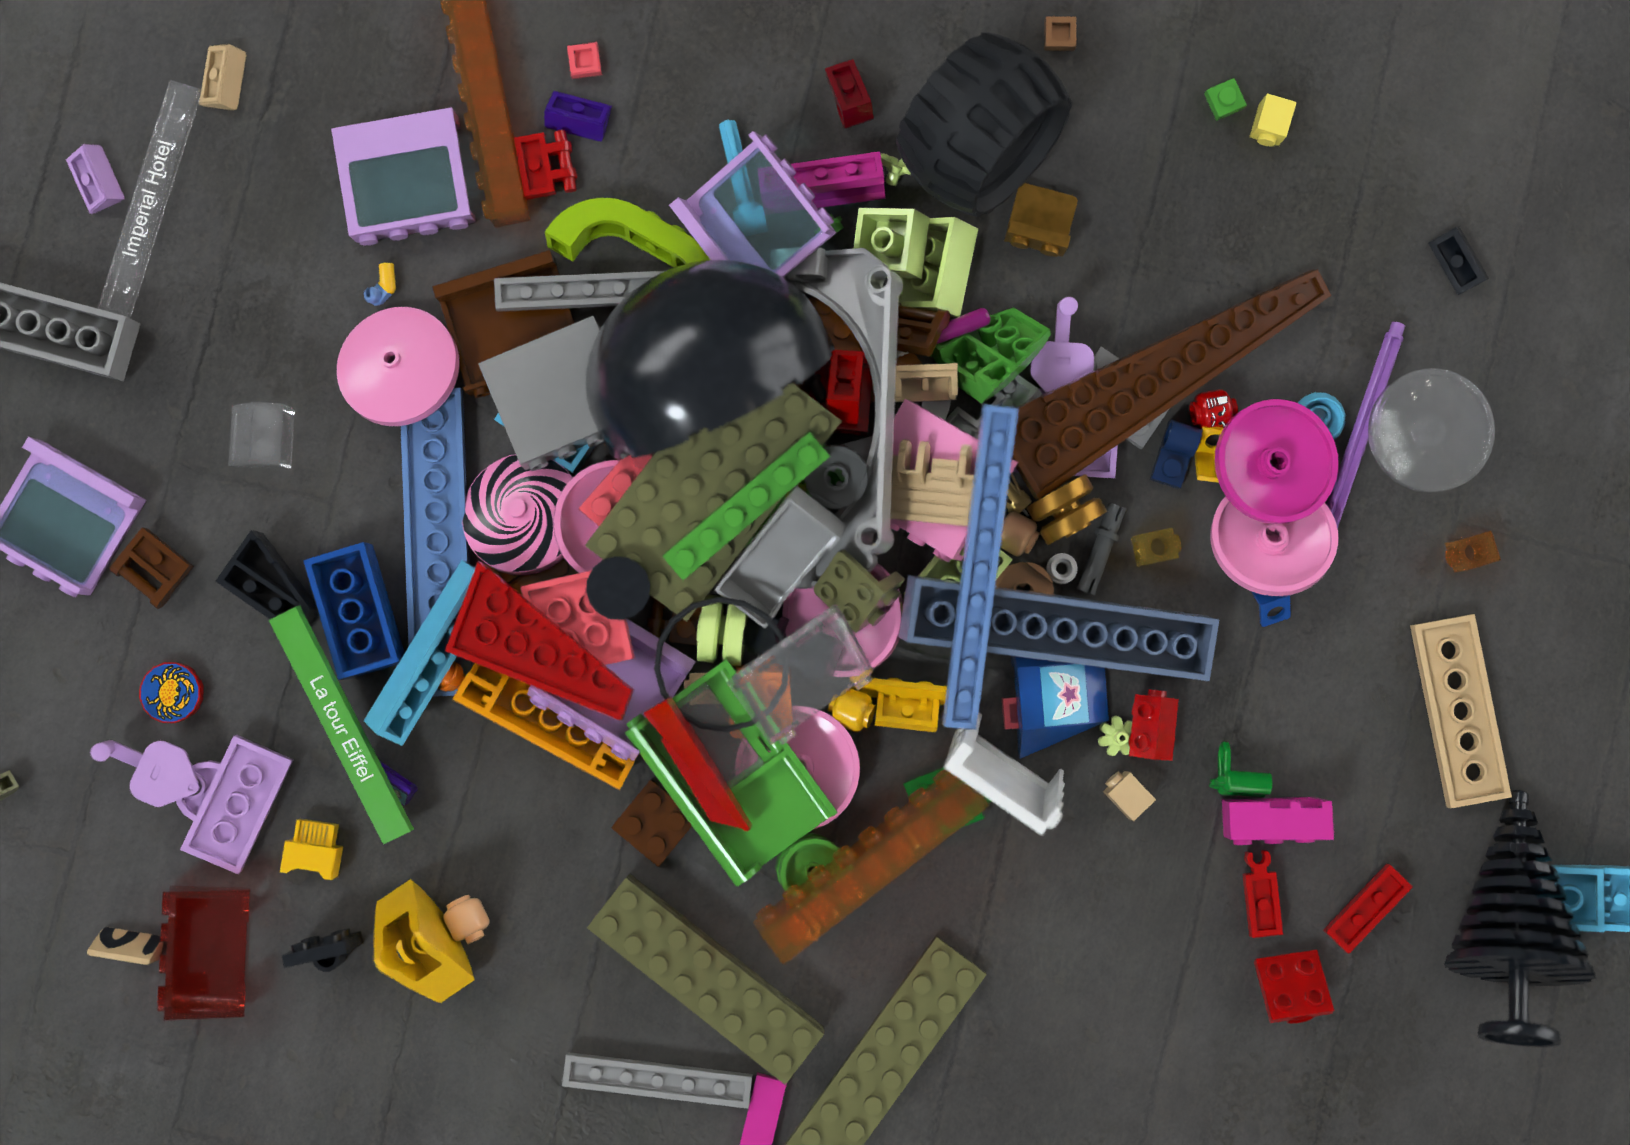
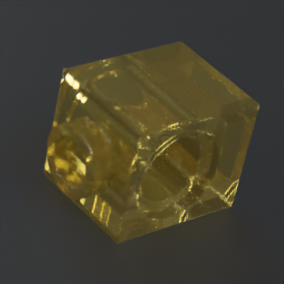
M1173 528L1131 537L1137 567L1179 558L1178 552H1181V541L1179 535L1174 534ZM1154 539H1159L1164 544V552L1161 555H1156L1151 549V543Z

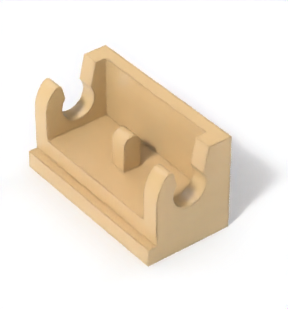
M957 363L896 365L895 402H903L904 399L912 402L956 400V395H958Z

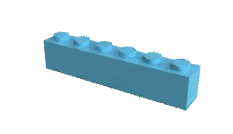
M461 560L364 719V722L377 735L403 746L457 657L446 652L445 649L476 568L469 563Z

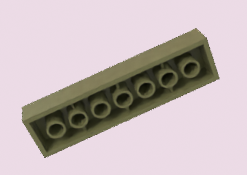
M631 874L624 879L587 927L602 941L785 1085L824 1035L823 1025Z

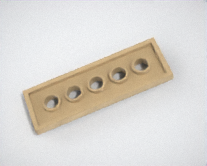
M1475 614L1410 625L1446 807L1457 808L1511 798L1512 795ZM1447 641L1455 646V654L1450 659L1445 658L1441 652L1442 645ZM1454 671L1461 676V685L1457 689H1452L1448 685V676ZM1459 702H1463L1468 710L1466 717L1461 720L1454 715V707ZM1468 732L1472 735L1474 743L1470 749L1464 750L1460 745V738L1464 733ZM1475 763L1480 769V774L1477 779L1471 781L1466 775V769L1470 764Z

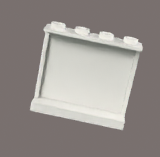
M979 712L976 729L957 728L944 768L1042 835L1048 827L1053 829L1063 815L1060 810L1064 804L1062 802L1064 796L1062 789L1065 786L1063 782L1064 771L1059 769L1048 783L978 735L982 714Z

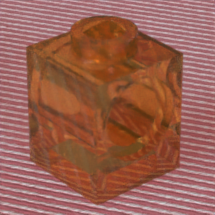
M1492 531L1474 534L1445 543L1447 548L1445 558L1448 565L1453 567L1454 572L1467 571L1501 560ZM1467 545H1470L1474 550L1472 560H1469L1465 554Z

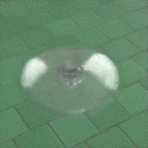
M1422 369L1396 379L1381 392L1370 413L1368 438L1372 454L1387 476L1408 489L1433 493L1459 487L1480 472L1488 461L1494 445L1495 423L1489 403L1482 392L1471 381L1448 370Z

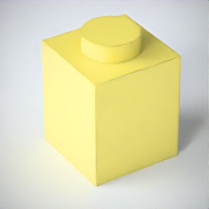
M1267 93L1259 103L1250 138L1257 139V142L1264 146H1279L1287 137L1297 102Z

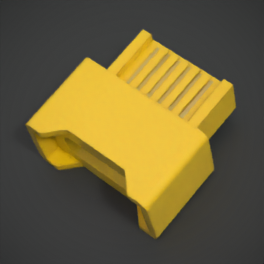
M308 819L296 820L294 838L286 840L284 843L280 872L288 873L291 870L303 869L319 872L323 879L326 880L337 878L343 846L336 845L339 824Z

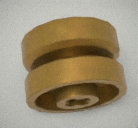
M1086 474L1026 507L1033 521L1039 522L1050 515H1053L1055 518L1054 521L1043 526L1040 531L1047 545L1064 536L1066 538L1091 525L1090 521L1108 512L1100 498H1093L1082 505L1080 504L1079 499L1091 493L1094 488Z

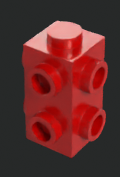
M1148 689V695L1135 694L1132 707V730L1129 737V756L1173 761L1179 699L1166 698L1167 691Z

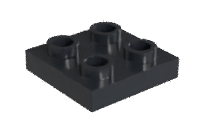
M350 928L332 932L331 935L323 937L321 941L319 935L302 939L300 943L291 945L292 950L282 955L284 968L313 962L318 970L330 972L346 961L348 952L363 944L361 931L351 933ZM335 956L334 963H330L325 959Z

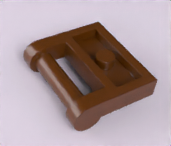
M898 302L897 351L931 357L943 329H946L949 324L950 312L943 309H938L936 312L901 306V303Z
M142 527L112 563L110 571L117 577L122 576L150 599V604L160 609L168 602L170 595L194 566L150 530ZM134 560L162 583L159 589L155 588L129 567L131 561Z

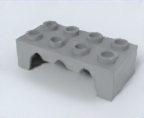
M795 486L725 572L715 591L724 598L745 600L767 613L773 620L786 598L795 590L806 574L811 571L826 550H831L841 539L846 524L799 487ZM734 605L764 629L767 627L768 624L764 618L743 606Z

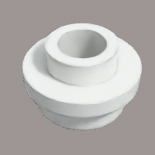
M1065 553L1052 556L1046 566V571L1051 576L1052 581L1058 584L1072 581L1078 570L1075 559ZM1059 563H1063L1067 567V571L1063 575L1056 571V566Z

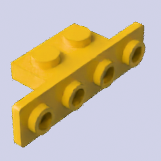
M860 674L849 676L847 687L877 698L875 726L927 732L937 731L939 705H945L947 686L934 685L928 681H920L918 683L904 682L899 678L877 679L870 675Z

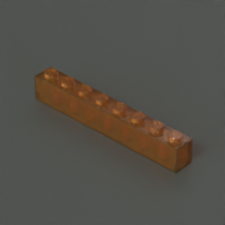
M440 0L444 15L449 16L450 25L446 26L449 43L455 45L456 54L452 55L455 72L460 73L462 83L458 84L459 96L462 103L466 102L468 113L463 114L467 131H472L474 142L469 143L473 160H478L480 171L475 172L479 190H484L486 201L481 202L484 217L486 220L490 219L495 228L531 221L528 202L524 197L514 134L486 0Z

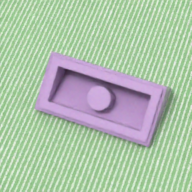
M83 144L66 159L90 214L99 212L124 199L121 188L100 145Z

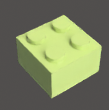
M859 208L853 249H867L885 263L888 269L898 274L901 278L922 279L930 218L915 209Z

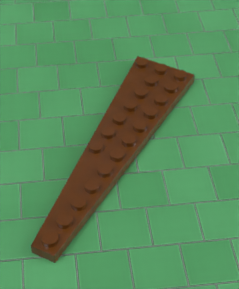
M1318 269L1305 272L1015 407L1018 408L1012 459L1018 462L1016 468L1033 497L1039 500L1332 296Z

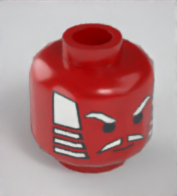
M1223 389L1201 392L1195 396L1194 401L1190 402L1191 422L1194 426H1198L1199 429H1202L1203 426L1207 428H1224L1228 421L1238 413L1237 402L1235 398H1230L1229 394Z

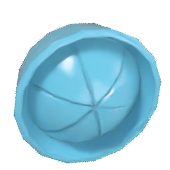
M1314 392L1304 396L1298 402V404L1314 412L1324 422L1334 440L1341 434L1345 426L1346 414L1342 404L1334 396L1327 393Z

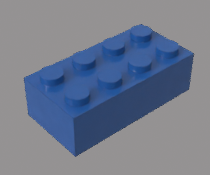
M362 542L303 560L338 680H349L398 665L405 652L373 544Z

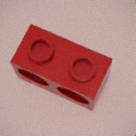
M837 349L832 351L827 410L841 420V423L858 424L863 378V351Z

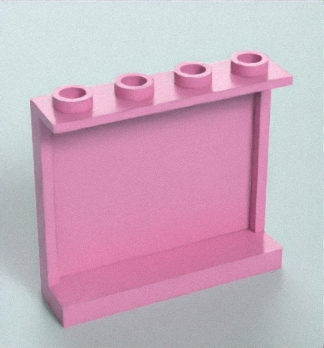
M904 399L894 417L893 455H898L902 440H910L912 444L910 470H915L919 443L922 441L929 442L931 449L928 472L931 473L932 458L959 461L961 446L971 445L973 454L970 475H974L979 439L920 405ZM1013 459L1011 460L1010 473L1014 471L1018 464ZM890 519L891 529L898 531L902 528L909 533L907 538L922 547L926 543L935 548L933 554L946 562H950L951 559L963 560L964 557L960 555V552L966 542L967 526Z

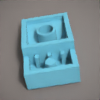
M1552 865L1557 870L1560 878L1554 884H1559L1563 887L1566 894V901L1563 902L1570 906L1574 917L1571 922L1577 925L1579 931L1630 932V866Z

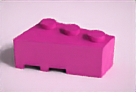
M1314 796L1222 800L1223 836L1233 840L1234 845L1253 844L1252 840H1264L1266 844H1282L1284 840H1295L1297 843H1312L1315 840H1334L1332 801Z

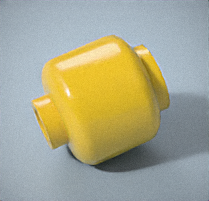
M851 688L842 689L838 695L833 694L828 705V711L832 712V717L847 730L859 732L864 727L869 728L876 710V705L872 704V698L869 694Z

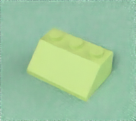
M956 217L929 219L922 279L901 278L903 280V289L898 299L901 306L936 312L938 309H943L950 312V318L960 317L978 228Z

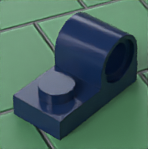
M1170 420L1167 423L1150 480L1180 489L1190 458L1195 455L1199 446L1202 429Z

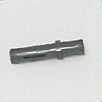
M1108 503V512L1105 513L1100 528L1095 530L1094 534L1097 536L1079 585L1076 588L1094 596L1114 541L1118 542L1120 536L1117 533L1127 511L1126 508H1120L1119 505Z

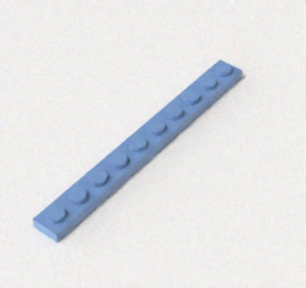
M983 404L942 722L944 727L976 729L1018 414V408Z

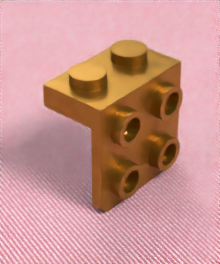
M1024 183L1017 190L1004 241L1017 248H1032L1039 250L1047 256L1063 257L1071 238L1069 232L1077 206V198L1069 194Z

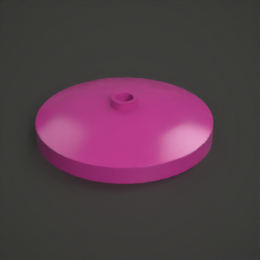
M1270 399L1254 403L1242 409L1228 421L1217 441L1215 470L1223 493L1240 512L1260 522L1284 524L1309 516L1328 499L1337 479L1338 453L1331 432L1314 412L1292 401Z

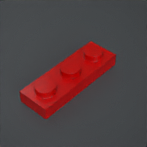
M1386 864L1323 931L1344 952L1350 954L1413 886L1391 865Z

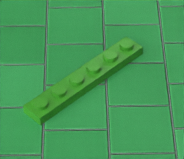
M808 431L666 551L662 557L679 577L685 580L830 457L829 454Z

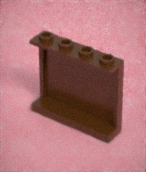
M550 250L432 286L435 298L441 304L448 330L458 348L459 366L465 382L463 389L468 395L481 398L491 394L478 363L575 323L570 308L496 311L494 278L560 275L555 257Z

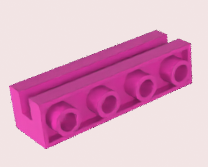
M880 151L791 164L796 171L793 177L799 185L805 183L813 192L815 198L812 202L817 208L886 199ZM773 166L758 168L765 215L806 210Z

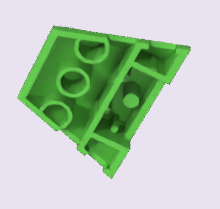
M1014 307L990 315L991 321L989 325L939 343L933 350L932 357L937 364L957 363L958 388L981 404L1012 382L1037 356L1051 335L1049 328Z

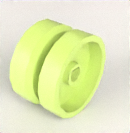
M708 594L704 600L721 596ZM715 603L702 607L696 641H698L697 661L714 663L718 656L719 646L723 645L722 660L727 659L730 665L741 666L744 653V645H742L743 633L748 616L731 604L728 605L727 616H723L724 603Z

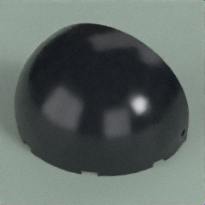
M704 260L684 264L656 275L633 290L617 305L601 327L594 341L586 371V394L590 414L613 458L624 459L629 455L632 458L650 455L690 440L689 436L697 435L705 428H707L708 432L716 430L784 394L782 389L784 390L794 382L800 384L819 370L831 358V351L835 350V346L821 317L809 299L795 285L782 276L754 264L731 260Z

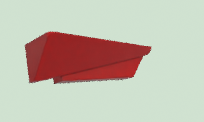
M670 696L645 711L643 714L663 737L661 739L662 743L710 821L741 828L746 832L751 830L753 825L695 730L685 720L673 698Z

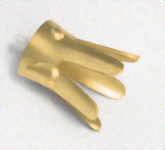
M1011 473L1016 487L1009 479L1007 492L1009 499L1007 498L1006 500L1008 512L1016 511L1020 513L1023 511L1029 517L1025 508L1032 501L1024 490L1020 489L1013 473Z

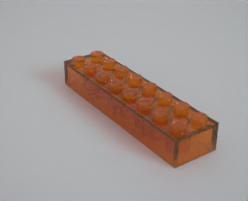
M947 769L942 770L933 778L934 783L926 789L921 787L914 791L908 797L909 802L902 808L897 806L888 811L883 816L885 821L876 828L870 826L858 835L859 841L851 847L845 845L836 851L832 856L834 858L833 861L825 867L821 864L810 871L807 875L809 878L800 886L794 884L782 894L783 899L774 906L768 904L756 914L757 919L753 921L754 925L784 965L987 808L990 804L983 794Z

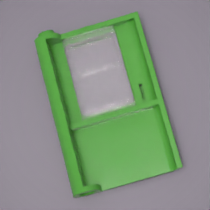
M727 659L673 697L674 702L682 712L705 724L730 726L750 721L763 711ZM642 713L626 723L629 728L625 732L626 736L634 747L640 751L639 754L736 887L754 876L761 869L762 865L825 820L838 813L767 715L753 726L727 733L700 729L691 724L753 825L751 830L747 832L741 828L710 821L662 743L661 739L663 737Z

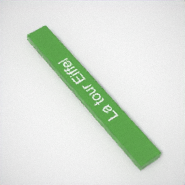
M296 606L270 619L269 622L382 843L386 844L412 831L414 828L301 607Z

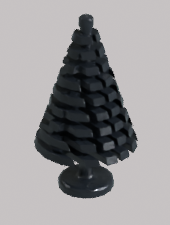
M1523 790L1511 791L1512 797L1509 798L1511 809L1502 811L1499 819L1500 823H1505V826L1497 827L1493 836L1494 841H1499V843L1488 847L1485 856L1491 861L1484 862L1481 867L1479 876L1482 879L1476 881L1472 889V894L1476 897L1467 903L1465 910H1467L1466 913L1469 915L1464 916L1458 928V930H1461V934L1455 935L1452 943V949L1455 950L1447 955L1444 966L1449 968V971L1460 973V975L1470 978H1481L1480 980L1498 983L1509 982L1508 1021H1486L1479 1024L1478 1038L1513 1046L1555 1047L1561 1044V1036L1558 1030L1529 1022V985L1566 986L1591 982V979H1595V973L1592 965L1584 961L1588 959V953L1585 946L1578 941L1581 935L1577 925L1571 922L1574 918L1571 908L1563 902L1566 901L1565 891L1559 884H1554L1558 882L1557 879H1560L1557 870L1552 865L1549 866L1545 863V861L1553 860L1547 848L1541 846V843H1545L1542 833L1537 828L1530 827L1537 825L1538 821L1535 813L1527 810L1529 795Z

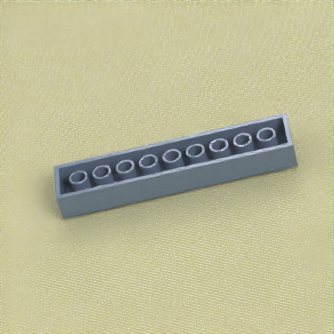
M908 575L899 638L910 643L952 648L960 582ZM995 587L986 652L1210 681L1219 619L1206 615Z

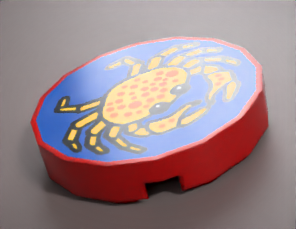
M164 662L154 666L144 675L139 689V699L143 710L152 719L162 723H179L188 719L199 710L204 698L203 683L199 680L194 669L178 662Z

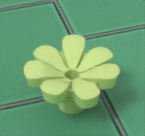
M884 153L881 154L882 165L889 171L885 181L887 184L897 186L900 175H912L902 159L898 161L896 157Z
M1113 716L1111 718L1112 725L1106 722L1100 725L1099 729L1105 736L1099 737L1098 743L1102 747L1109 746L1107 754L1110 756H1115L1119 750L1123 755H1128L1132 721L1128 720L1123 724L1120 716Z

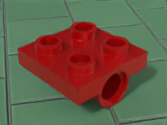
M1317 949L1255 959L1254 965L1270 1023L1286 1021L1289 1024L1309 1021L1315 1016L1328 1015L1334 1012Z

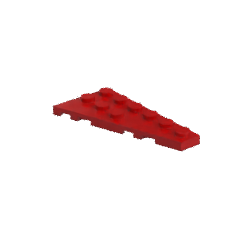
M477 562L445 651L617 720H623L634 689L483 562Z

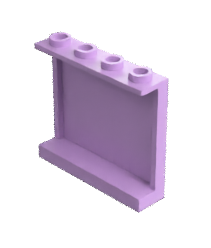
M627 619L635 658L605 665L634 689L623 720H617L532 685L529 687L527 695L531 697V703L542 710L549 708L557 713V718L570 727H573L575 724L585 731L584 735L588 739L598 744L602 741L612 747L611 752L623 760L630 758L634 761L640 751L634 747L626 736L625 732L629 730L626 723L640 713L645 717L643 714L645 711L665 699L660 693L654 671L659 638ZM664 642L660 670L666 692L673 698L696 661Z

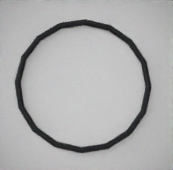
M715 597L690 604L669 621L657 642L654 671L660 693L664 699H667L670 696L666 692L660 670L663 644L675 623L696 608L715 603L738 605L764 618L779 638L785 661L781 687L769 707L750 721L730 726L701 723L681 711L686 721L700 729L727 733L753 726L775 709L787 688L791 660L784 635L767 613L745 600Z

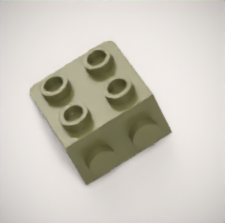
M840 550L835 554L814 586V593L857 633L869 624L872 626L877 625L886 615L884 608L890 606L899 597L900 592L898 589L905 579L895 571L878 582L846 550Z

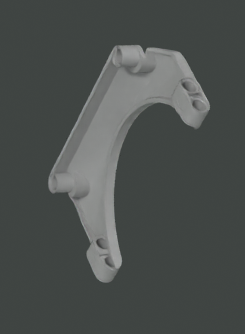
M801 247L772 250L770 269H777ZM818 248L784 277L790 283L795 284L801 292L807 293L829 306L851 329L868 362L875 394L874 434L866 461L868 482L865 492L858 501L844 506L837 511L835 516L846 524L841 539L831 550H826L821 559L806 574L795 589L813 588L835 554L840 550H846L870 573L877 565L876 554L886 553L894 542V536L890 529L898 299L903 289V280L865 248L829 251ZM888 277L887 284L883 287L884 281ZM875 531H877V532H878V540H877V542L873 545V543H872L873 535H874Z

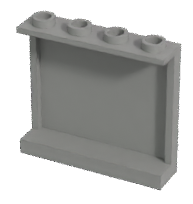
M594 316L478 363L519 463L524 470L536 471L548 465L547 461L556 457L565 459L576 454V449L586 444L589 447H593L604 442L590 414L586 394L588 360L594 341L600 331Z

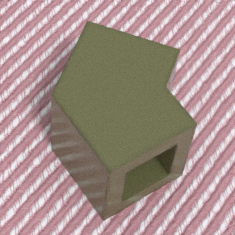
M10 770L0 774L1 801L19 788Z

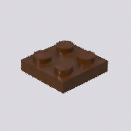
M650 779L611 828L659 867L692 825L668 792Z

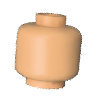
M1016 511L1008 513L1004 518L1000 548L1017 557L1023 553L1029 554L1040 535L1036 531V522Z
M465 895L446 905L447 911L443 915V920L453 940H466L467 944H470L485 936L483 930L488 927L490 920L480 899L470 898L469 895Z

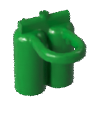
M1223 741L1218 750V778L1210 779L1209 787L1217 789L1220 795L1264 798L1266 794L1270 795L1272 791L1271 773L1231 771L1230 744Z

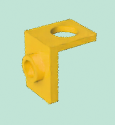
M1202 427V437L1195 453L1197 480L1219 483L1215 470L1216 446L1207 444L1206 439L1211 435H1220L1223 427Z

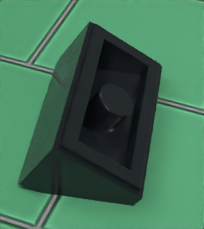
M1459 226L1428 243L1457 295L1489 279Z

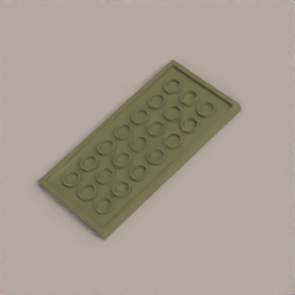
M792 383L784 390L782 389L784 394L747 415L711 432H708L707 428H705L699 434L689 436L690 440L685 443L656 452L585 546L602 559L624 556L639 562L648 574L650 595L675 614H678L690 604L705 599L782 498L685 580L679 577L662 555L808 431L823 446L841 423V420ZM696 609L692 610L682 619L687 622Z

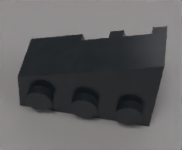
M254 530L249 532L215 581L269 619L296 606L301 607L309 624L318 614L314 600L262 532Z

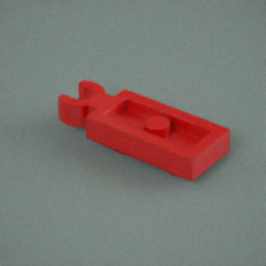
M1261 850L1262 860L1259 863L1253 861L1252 852L1246 851L1244 855L1246 864L1251 868V873L1242 875L1249 936L1252 938L1283 935L1277 874L1275 871H1267V867L1271 862V856L1267 850Z

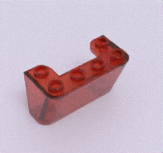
M170 885L169 892H163L162 915H168V923H161L160 942H167L166 954H160L159 974L165 973V986H158L157 1011H164V1020L244 1017L246 991L244 978L247 922H249V888Z

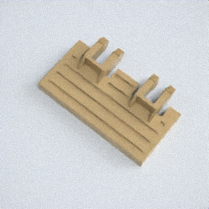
M902 440L898 455H893L890 519L968 526L974 475H970L973 454L972 446H961L959 461L932 458L930 473L928 472L930 443L926 441L919 443L916 469L910 470L912 444L910 440Z

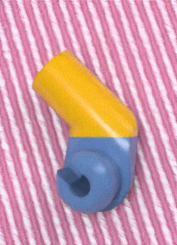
M393 263L379 264L380 282L374 287L367 288L364 292V298L368 303L374 306L382 305L395 292L396 282Z

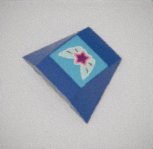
M1011 656V664L1014 667L1019 728H1017L1019 759L1109 721L1105 668Z

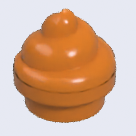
M453 662L438 687L443 691L459 689L465 678L463 668L459 663Z

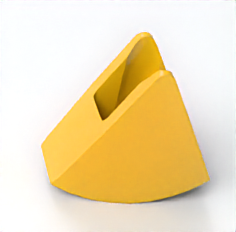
M410 879L376 903L374 962L382 973L407 988L435 1002L442 1003L475 980L461 942L453 940L443 920V912L427 893Z

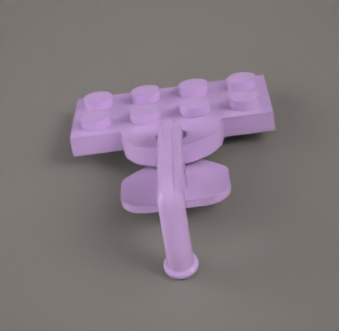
M1065 297L1058 302L1054 341H1047L1041 351L1031 361V376L1041 387L1039 390L1042 394H1046L1093 372L1094 354L1090 347L1082 343L1069 342L1071 315L1078 308L1077 301L1072 297ZM1118 445L1074 476L1086 474L1087 477L1115 478Z
M238 735L233 736L222 762L209 760L198 762L193 766L184 749L166 741L153 742L147 746L144 753H141L113 740H107L95 744L90 752L91 757L96 761H105L111 756L137 767L130 781V791L135 798L155 807H161L176 801L183 815L193 821L180 850L238 875L243 870L294 759Z

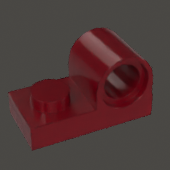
M854 60L825 68L826 78L835 97L843 128L847 129L873 120L872 102Z

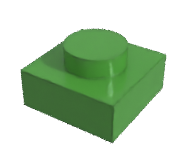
M1235 78L1207 89L1204 93L1216 121L1244 109L1247 105Z

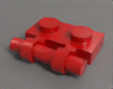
M565 130L555 131L556 142L548 144L544 132L514 138L526 200L556 195L554 183L560 181L563 182L566 193L577 190L575 183L577 172L576 168L572 167L570 156L573 150L571 142L567 140ZM558 155L560 169L552 170L549 156Z

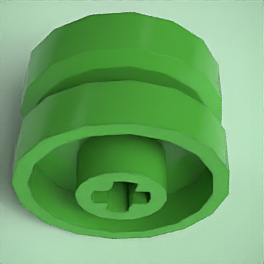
M807 833L779 853L776 859L775 870L778 882L789 898L801 906L811 908L827 906L839 898L847 886L849 875L847 860L841 850L822 835ZM812 866L817 869L813 874L808 872V869Z

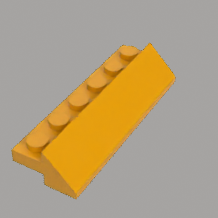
M474 663L454 695V701L618 790L621 789L635 760L633 761L630 758L623 760L611 752L612 747L602 741L600 744L593 742L584 735L585 731L575 724L573 727H570L557 718L558 714L551 709L542 710L530 701L531 697L527 695L531 685Z

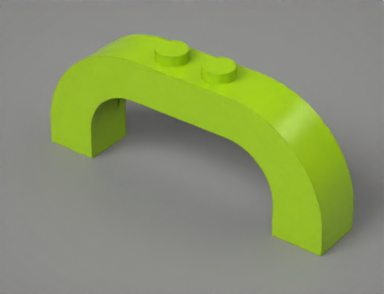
M595 198L576 203L561 212L545 230L547 247L572 262L589 242L603 236L622 238L672 267L710 260L697 241L689 236L681 227L677 225L672 226L664 222L652 211H645L632 203L614 198Z

